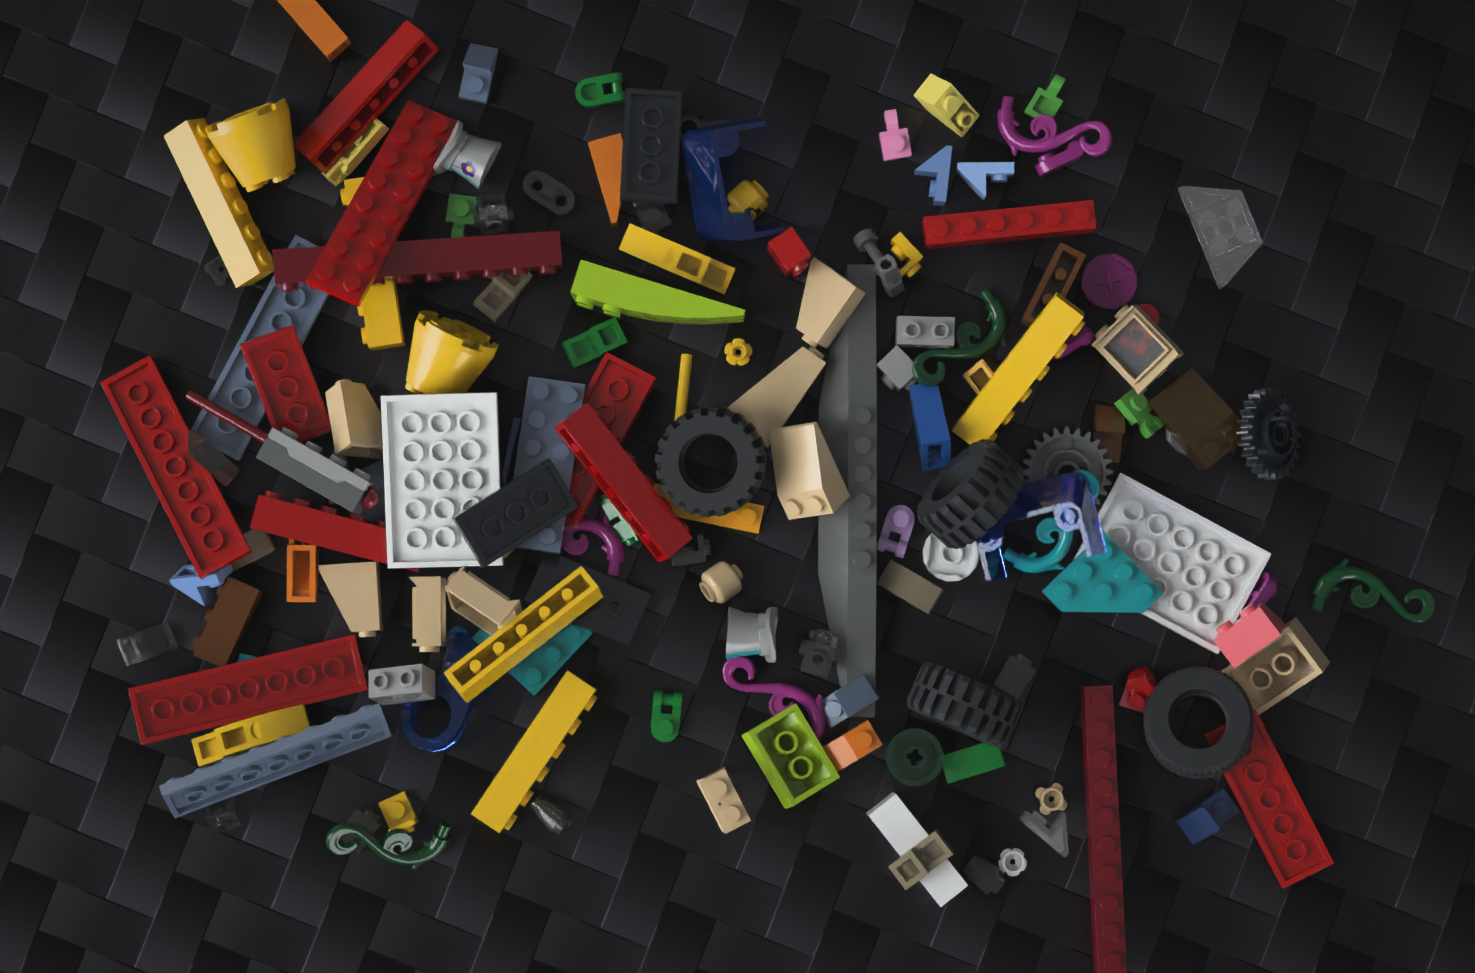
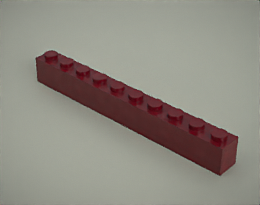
M560 231L396 241L371 286L385 285V281L397 280V284L414 283V279L425 278V282L443 281L442 277L454 276V280H469L471 275L482 274V278L490 279L500 277L499 273L511 272L512 277L528 275V271L538 270L540 275L555 274L556 269H561L562 266ZM325 246L272 250L275 287L281 288L282 292L299 291L300 286H309L307 285V277ZM310 286L311 290H319Z
M1113 685L1080 686L1094 973H1127Z

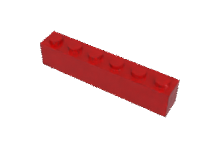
M406 20L295 141L294 147L326 175L437 53L438 47L426 34Z
M1093 200L926 216L922 220L924 250L1093 233L1096 229Z
M585 403L554 427L555 431L657 562L660 563L669 559L692 539V536L688 533V526L671 511L672 507L669 501L657 493L651 478L643 474L636 466L637 462L634 456L622 448L616 433L608 429L601 421L602 417L599 411Z
M266 491L265 496L258 494L249 528L388 564L386 522L377 520V524L373 525L365 523V516L350 513L349 518L337 515L338 509L322 505L320 511L309 508L311 502L297 498H294L293 503L282 501V494ZM404 568L415 572L419 571V568Z

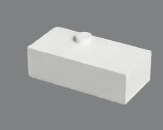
M894 792L867 812V815L900 856L928 836ZM948 859L919 880L940 907L968 886Z

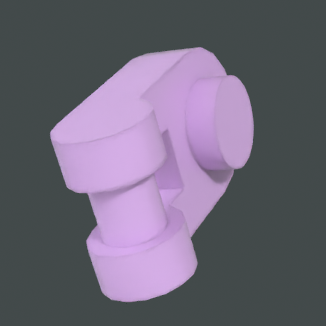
M897 505L888 511L877 543V551L884 553L887 550L895 553L896 557L903 559L915 519L910 508L905 505ZM890 532L901 535L899 542L888 539Z

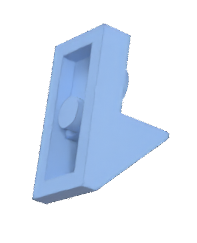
M958 162L955 167L956 174L982 200L986 198V178H991L993 183L1007 182L1008 178H1012L1014 175V162Z

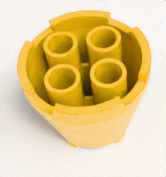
M285 98L274 104L270 102L224 119V121H217L205 127L208 138L241 186L246 188L247 192L263 187V185L269 183V179H272L273 183H277L295 174L296 161L290 110Z
M420 311L414 325L405 388L416 394H421V392L424 394L466 393L494 358L499 345L496 343L490 344L489 335L455 318L454 320L445 317L438 319L439 314L436 312Z

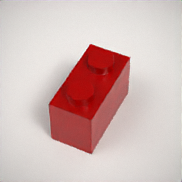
M790 227L768 242L767 250L785 277L792 274L795 278L808 269L807 266L809 265L808 262H810L811 254L793 227Z

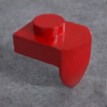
M1146 666L1136 668L1129 674L1120 698V706L1144 713L1148 697H1150V693L1156 686V679Z

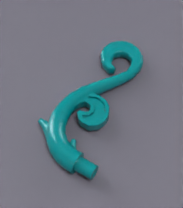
M1083 469L1070 473L1062 489V521L1055 517H1046L1038 524L1036 535L1038 540L1043 543L1050 544L1055 541V538L1051 535L1052 531L1059 533L1058 543L1051 552L1045 556L1036 557V552L1025 555L1024 553L1018 554L1007 548L1003 558L1013 563V567L1027 573L1063 570L1064 566L1060 565L1059 562L1063 560L1069 550L1074 530L1070 489L1074 482L1081 481L1086 484L1087 491L1082 496H1075V501L1077 503H1088L1094 500L1099 494L1100 485L1099 480L1093 473Z

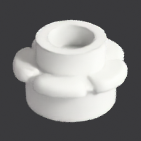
M1008 848L1000 854L1001 860H999L998 864L1002 872H1007L1009 876H1017L1021 871L1025 870L1027 860L1020 849L1014 848L1011 850ZM1014 859L1015 864H1010V860Z

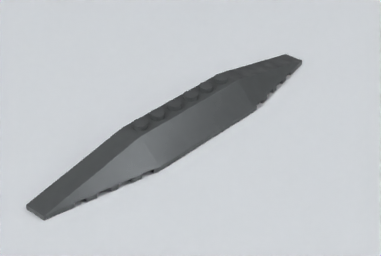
M847 264L845 278L866 294L831 343L819 401V428L850 497L834 513L818 515V576L840 688L866 674L875 689L877 371L876 274L873 272V269L876 265ZM875 702L851 717H875Z

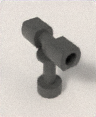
M868 228L859 232L854 237L853 242L860 252L867 251L876 266L873 272L880 276L887 295L893 298L905 291L895 259L889 254L882 255L876 246L878 237L874 231Z

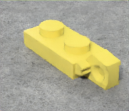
M376 118L326 175L323 172L322 175L332 184L338 186L353 172L387 133L389 128Z

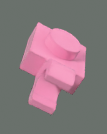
M896 109L885 111L884 118L887 131L879 133L883 161L912 157L908 129H899Z

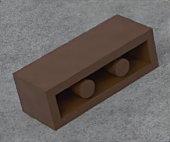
M1060 242L1020 323L1030 327L1057 292L1066 297L1086 254Z
M228 576L227 580L218 586L216 595L219 598L215 607L210 606L205 615L204 621L207 624L203 633L198 632L193 641L192 647L195 648L193 655L217 666L231 664L264 591Z

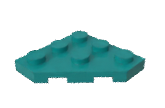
M1104 531L1041 591L1061 612L1144 613L1163 594L1160 588Z
M569 623L508 672L535 696L593 633L583 627ZM480 628L472 639L480 645L491 635Z

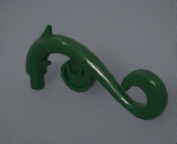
M989 288L981 292L980 296L988 305L985 308L989 312L987 321L992 322L990 333L980 343L971 344L969 337H972L975 341L980 339V328L977 324L970 321L962 323L954 333V341L959 348L928 350L915 358L912 372L918 383L925 387H934L939 385L944 379L945 365L941 361L937 362V370L934 374H929L925 371L923 365L929 358L970 359L989 353L999 342L1003 347L1007 346L1006 329L1008 318L1006 309L1000 298L996 299Z
M1344 559L1338 566L1325 573L1318 580L1312 594L1315 597L1311 609L1322 612L1325 600L1329 599L1330 593L1339 590V587H1336L1338 583L1345 580L1361 581L1369 587L1367 593H1363L1362 585L1355 586L1350 593L1352 604L1358 608H1370L1378 602L1381 595L1403 618L1415 623L1428 620L1433 615L1436 606L1435 599L1428 590L1416 588L1407 592L1403 600L1405 603H1408L1411 599H1419L1422 603V609L1419 613L1413 614L1408 612L1379 577L1363 568L1348 566V559Z
M442 821L439 829L434 832L432 839L424 842L423 845L425 846L412 851H406L412 845V837L409 831L397 828L390 830L384 836L381 843L365 830L350 823H342L333 827L327 834L326 844L328 849L336 855L348 854L358 847L357 839L354 838L347 843H342L339 840L345 834H355L380 857L397 864L413 865L412 868L417 869L423 863L437 857L445 849L450 840L449 832L452 824L448 821ZM400 845L401 851L396 850L394 847Z

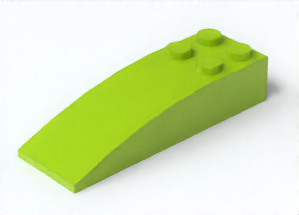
M580 260L571 289V295L575 302H577L576 305L590 310L597 306L603 308L604 314L620 318V315L623 314L656 322L708 325L744 322L745 319L744 309L584 260Z

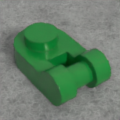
M617 72L581 80L575 89L578 103L586 108L624 103L626 92L623 91L622 86L624 82L623 73ZM611 85L612 93L604 95L602 86Z
M654 690L651 732L658 741L670 742L678 735L683 692L664 694L663 690ZM662 705L673 706L672 714L661 713Z

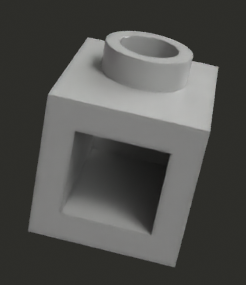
M898 345L876 365V369L882 374L880 380L890 390L895 388L899 392L904 387L908 391L909 386L917 382L912 372L913 361Z

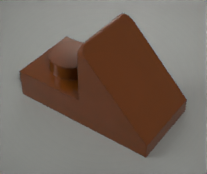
M1095 405L1092 441L1099 438L1100 443L1097 448H1107L1103 457H1110L1112 460L1110 463L1119 464L1122 435L1125 434V417L1115 406Z

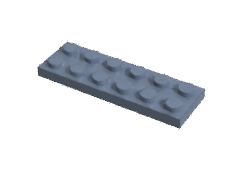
M529 376L513 479L546 458H550L570 491L575 455L558 435L554 427L583 405L585 384ZM566 516L516 548L560 554Z

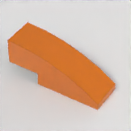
M289 538V544L287 545V602H316L320 546Z

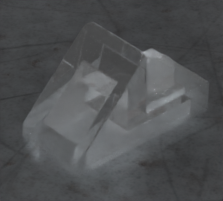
M1025 810L1019 820L1065 858L1069 854L1065 812H1061L1049 828H1047L1045 825L1048 821L1036 811L1030 814Z

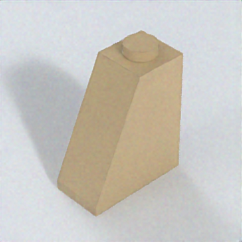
M815 257L810 262L796 329L804 334L801 339L812 347L816 348L819 344L827 349L866 293Z
M349 379L337 381L333 387L325 392L335 454L383 459L382 416L364 383L352 382Z
M379 562L319 565V572L350 631L359 632V637H375L376 631H383Z

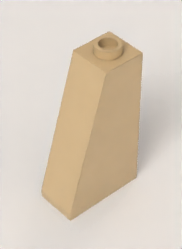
M811 346L808 350L801 347L727 408L735 413L739 412L745 416L744 419L749 423L752 422L757 428L756 432L759 437L762 436L763 446L768 449L771 444L769 431L782 428L825 367L826 362L822 360L824 355Z

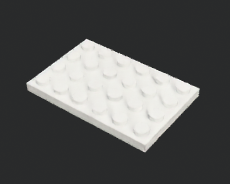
M497 392L382 395L381 416L388 568L480 566L452 518L501 488ZM504 556L495 560L488 566L503 565Z
M1119 473L1074 559L1104 531L1163 592L1141 614L1213 653L1219 654L1220 649L1213 641L1218 634L1216 629L1228 620L1232 623L1237 620L1239 612L1242 611L1271 553L1132 478Z

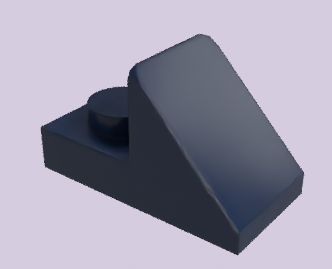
M1221 788L1179 818L1176 823L1192 845L1218 832L1221 825L1240 811L1226 791Z

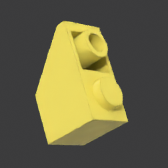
M933 74L928 76L913 95L929 113L961 137L966 134L980 116L951 83Z

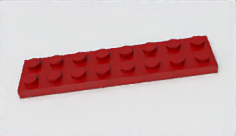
M410 100L407 101L307 277V285L360 307L435 172L433 166L448 142L457 120Z
M149 355L100 382L198 577L202 580L207 575L251 554L252 550L153 357Z
M355 634L128 688L141 745L238 722L293 706L308 705L368 690Z

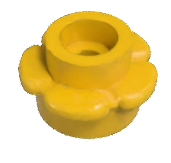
M736 338L733 342L727 343L724 349V353L727 355L726 360L734 366L736 364L739 366L746 365L750 361L749 357L752 355L751 345L746 344L745 340L741 338ZM736 350H740L741 354L737 355L735 353Z

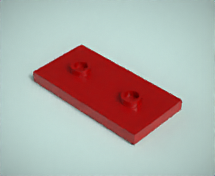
M294 324L239 344L271 427L280 431L285 427L299 435L296 440L301 443L332 431L328 412Z

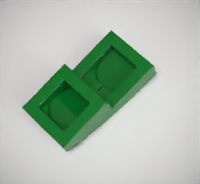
M616 317L590 328L589 331L564 341L562 346L573 368L576 369L605 355L606 352L609 353L625 345L627 340Z
M983 742L939 756L948 784L1006 766L1002 750Z

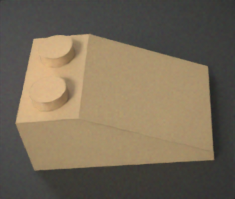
M817 422L776 428L769 431L777 495L788 519L834 513L850 497V494Z
M1294 617L1285 624L1279 637L1235 668L1230 664L1221 672H1225L1242 686L1251 701L1252 709H1256L1258 715H1260L1323 673L1330 664V661L1299 620Z

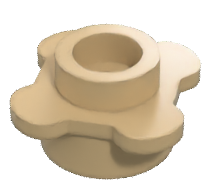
M1054 783L1049 788L1039 787L1036 790L1035 796L1039 798L1041 804L1039 810L1042 814L1049 815L1051 811H1063L1066 809L1067 802L1064 800L1062 794L1063 787L1060 784ZM1050 796L1054 797L1052 802L1049 801Z

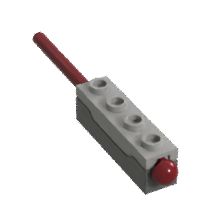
M194 390L188 391L186 395L188 401L263 443L256 456L257 459L352 513L360 515L363 508L372 509L378 505L380 496L375 489L376 484L369 481L371 475L358 468H355L354 472L345 468L346 461L333 454L330 458L322 455L321 451L323 448L310 441H307L306 444L296 440L299 435L283 427L282 431L272 427L270 433H266Z

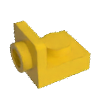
M899 232L892 238L890 244L893 247L890 250L901 262L904 259L907 261V264L899 270L901 278L905 275L910 278L922 267L919 262L923 256Z
M406 791L378 803L389 826L388 831L397 828L405 829L409 833L415 831L413 825L418 823L419 820Z

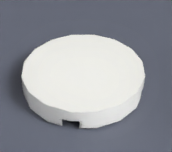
M932 533L926 539L922 550L923 562L927 570L937 579L946 582L959 581L969 576L976 568L979 560V546L976 541L972 544H967L964 548H948Z

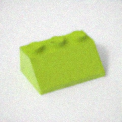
M796 703L741 735L785 809L795 806L840 778Z

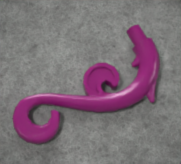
M1003 96L1001 110H998L997 115L998 127L1003 138L1011 148L1013 156L1017 155L1018 149L1031 153L1055 149L1089 129L1098 130L1100 138L1097 143L1089 144L1086 141V137L1082 136L1079 142L1083 151L1088 155L1096 157L1103 155L1111 147L1113 140L1112 132L1103 122H1085L1058 134L1056 120L1043 114L1036 116L1031 121L1030 129L1036 137H1039L1040 132L1044 130L1046 132L1045 137L1039 140L1028 139L1022 136L1015 128V126H1019V123L1014 119L1015 112L1012 111L1014 98Z
M604 516L603 522L597 519L582 518L577 529L565 523L562 546L566 552L576 556L583 554L588 549V538L585 534H581L580 539L575 540L573 534L576 531L592 532L602 538L606 544L602 545L601 549L607 553V560L609 561L607 575L619 576L620 563L624 562V547L608 516Z
M740 656L728 659L725 662L722 670L723 679L731 688L743 692L773 694L769 702V710L773 716L795 704L794 701L788 705L784 704L783 699L785 697L793 698L802 704L809 715L810 722H807L818 741L821 742L826 725L822 707V695H818L815 699L804 689L781 682L740 683L735 679L734 671L737 668H744L748 673V680L754 679L756 669L753 661L748 656Z

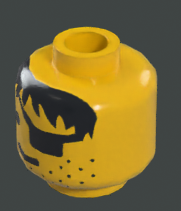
M743 180L728 193L727 201L730 206L727 207V210L737 221L742 218L747 222H751L768 207L766 199L769 195L757 181Z

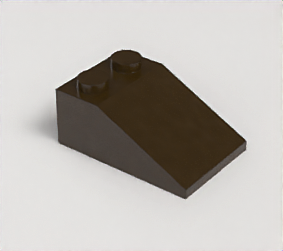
M1189 368L1147 401L1197 470L1208 469L1241 441V436L1237 435V431L1241 430V426L1237 423V420L1240 419L1193 368Z

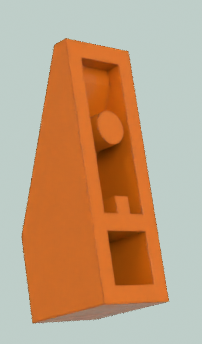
M621 133L588 142L612 228L618 226L622 201H620L623 148Z
M865 720L822 747L838 772L883 744L869 721Z

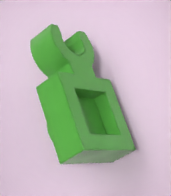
M1132 388L1114 404L1131 426L1136 422L1138 423L1140 433L1148 439L1163 427V423L1158 417L1151 415L1150 411L1152 408L1147 403L1148 400L1143 393L1137 394L1135 389Z

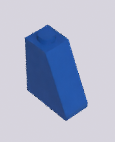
M920 383L910 385V404L923 471L945 468L951 460V443L938 385L925 387Z

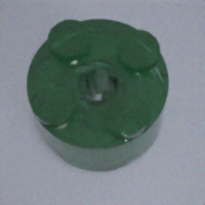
M907 728L897 732L889 740L885 749V763L888 771L896 780L905 785L921 786L927 784L940 773L943 766L944 753L941 744L934 735L923 729ZM913 749H917V754L921 755V760H917L914 765H911V760L906 758L907 753H912Z

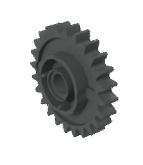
M1065 426L1063 433H1059L1058 429L1054 427L1052 436H1049L1044 431V440L1041 442L1038 439H1034L1036 448H1027V452L1031 457L1023 458L1022 460L1024 464L1028 465V468L1023 469L1024 475L1028 476L1024 480L1023 486H1031L1027 495H1036L1034 504L1038 505L1043 502L1044 512L1054 508V516H1057L1062 510V489L1066 479L1059 475V470L1063 465H1071L1075 468V471L1083 469L1093 473L1099 480V494L1107 496V491L1103 486L1112 484L1111 480L1106 478V475L1113 473V469L1106 467L1112 460L1110 457H1103L1107 451L1106 447L1097 448L1100 443L1099 438L1090 441V431L1082 436L1080 435L1079 427L1073 433H1070L1068 426ZM1081 481L1074 482L1070 489L1072 510L1078 516L1081 514L1082 507L1089 512L1091 511V502L1100 504L1098 497L1088 503H1077L1075 501V496H1082L1087 491L1086 484Z

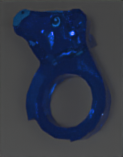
M454 626L447 634V651L441 674L435 677V698L441 697L446 699L451 707V720L447 729L438 737L423 738L416 728V717L420 707L428 700L402 703L404 704L401 714L402 730L409 740L408 743L415 748L430 752L446 750L459 740L469 719L476 697L466 703L444 674L446 670L476 648L470 633L461 626ZM487 687L481 693L491 695L493 689Z

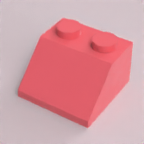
M1263 602L1256 607L1253 603L1239 612L1241 617L1233 623L1228 620L1216 629L1218 634L1213 641L1234 668L1282 634L1285 626L1284 622Z

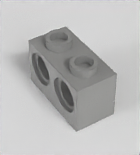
M897 316L895 346L898 345L899 348L952 349L954 346L955 317Z
M423 664L369 670V698L381 705L435 699V671Z

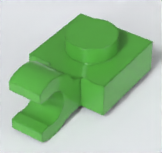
M1056 74L1046 91L1038 87L1024 113L1032 118L1042 114L1054 118L1063 100L1056 96L1066 79Z
M449 194L446 223L454 224L451 238L465 237L466 226L475 227L478 197Z

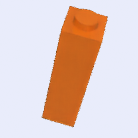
M277 0L330 62L352 44L316 0Z

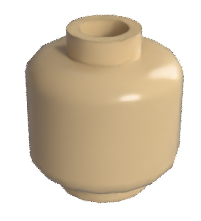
M720 561L702 573V582L699 586L704 596L710 602L725 603L741 591L743 575L735 564L730 565L725 561Z

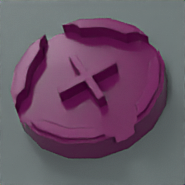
M1099 255L1093 258L1083 270L1081 275L1082 292L1085 298L1097 308L1102 310L1118 309L1125 306L1135 294L1137 289L1136 271L1133 265L1120 255Z

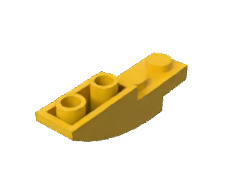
M630 223L619 246V250L724 295L736 269Z
M302 704L241 720L214 729V732L191 739L198 766L205 767L220 762L227 757L249 752L256 746L269 745L283 736H293L301 733L310 726L305 705Z

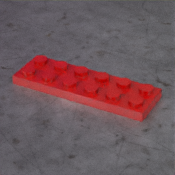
M606 352L584 392L583 405L588 403L599 411L602 417L601 421L608 429L616 433L619 438V444L622 445L657 378ZM576 456L573 465L570 493L578 508L566 515L565 523L577 529L599 486Z
M1253 709L1254 730L1250 746L1242 760L1231 770L1229 769L1228 772L1223 773L1279 885L1284 889L1334 864L1256 709ZM1226 723L1203 734L1209 747L1215 745L1222 738L1226 729Z

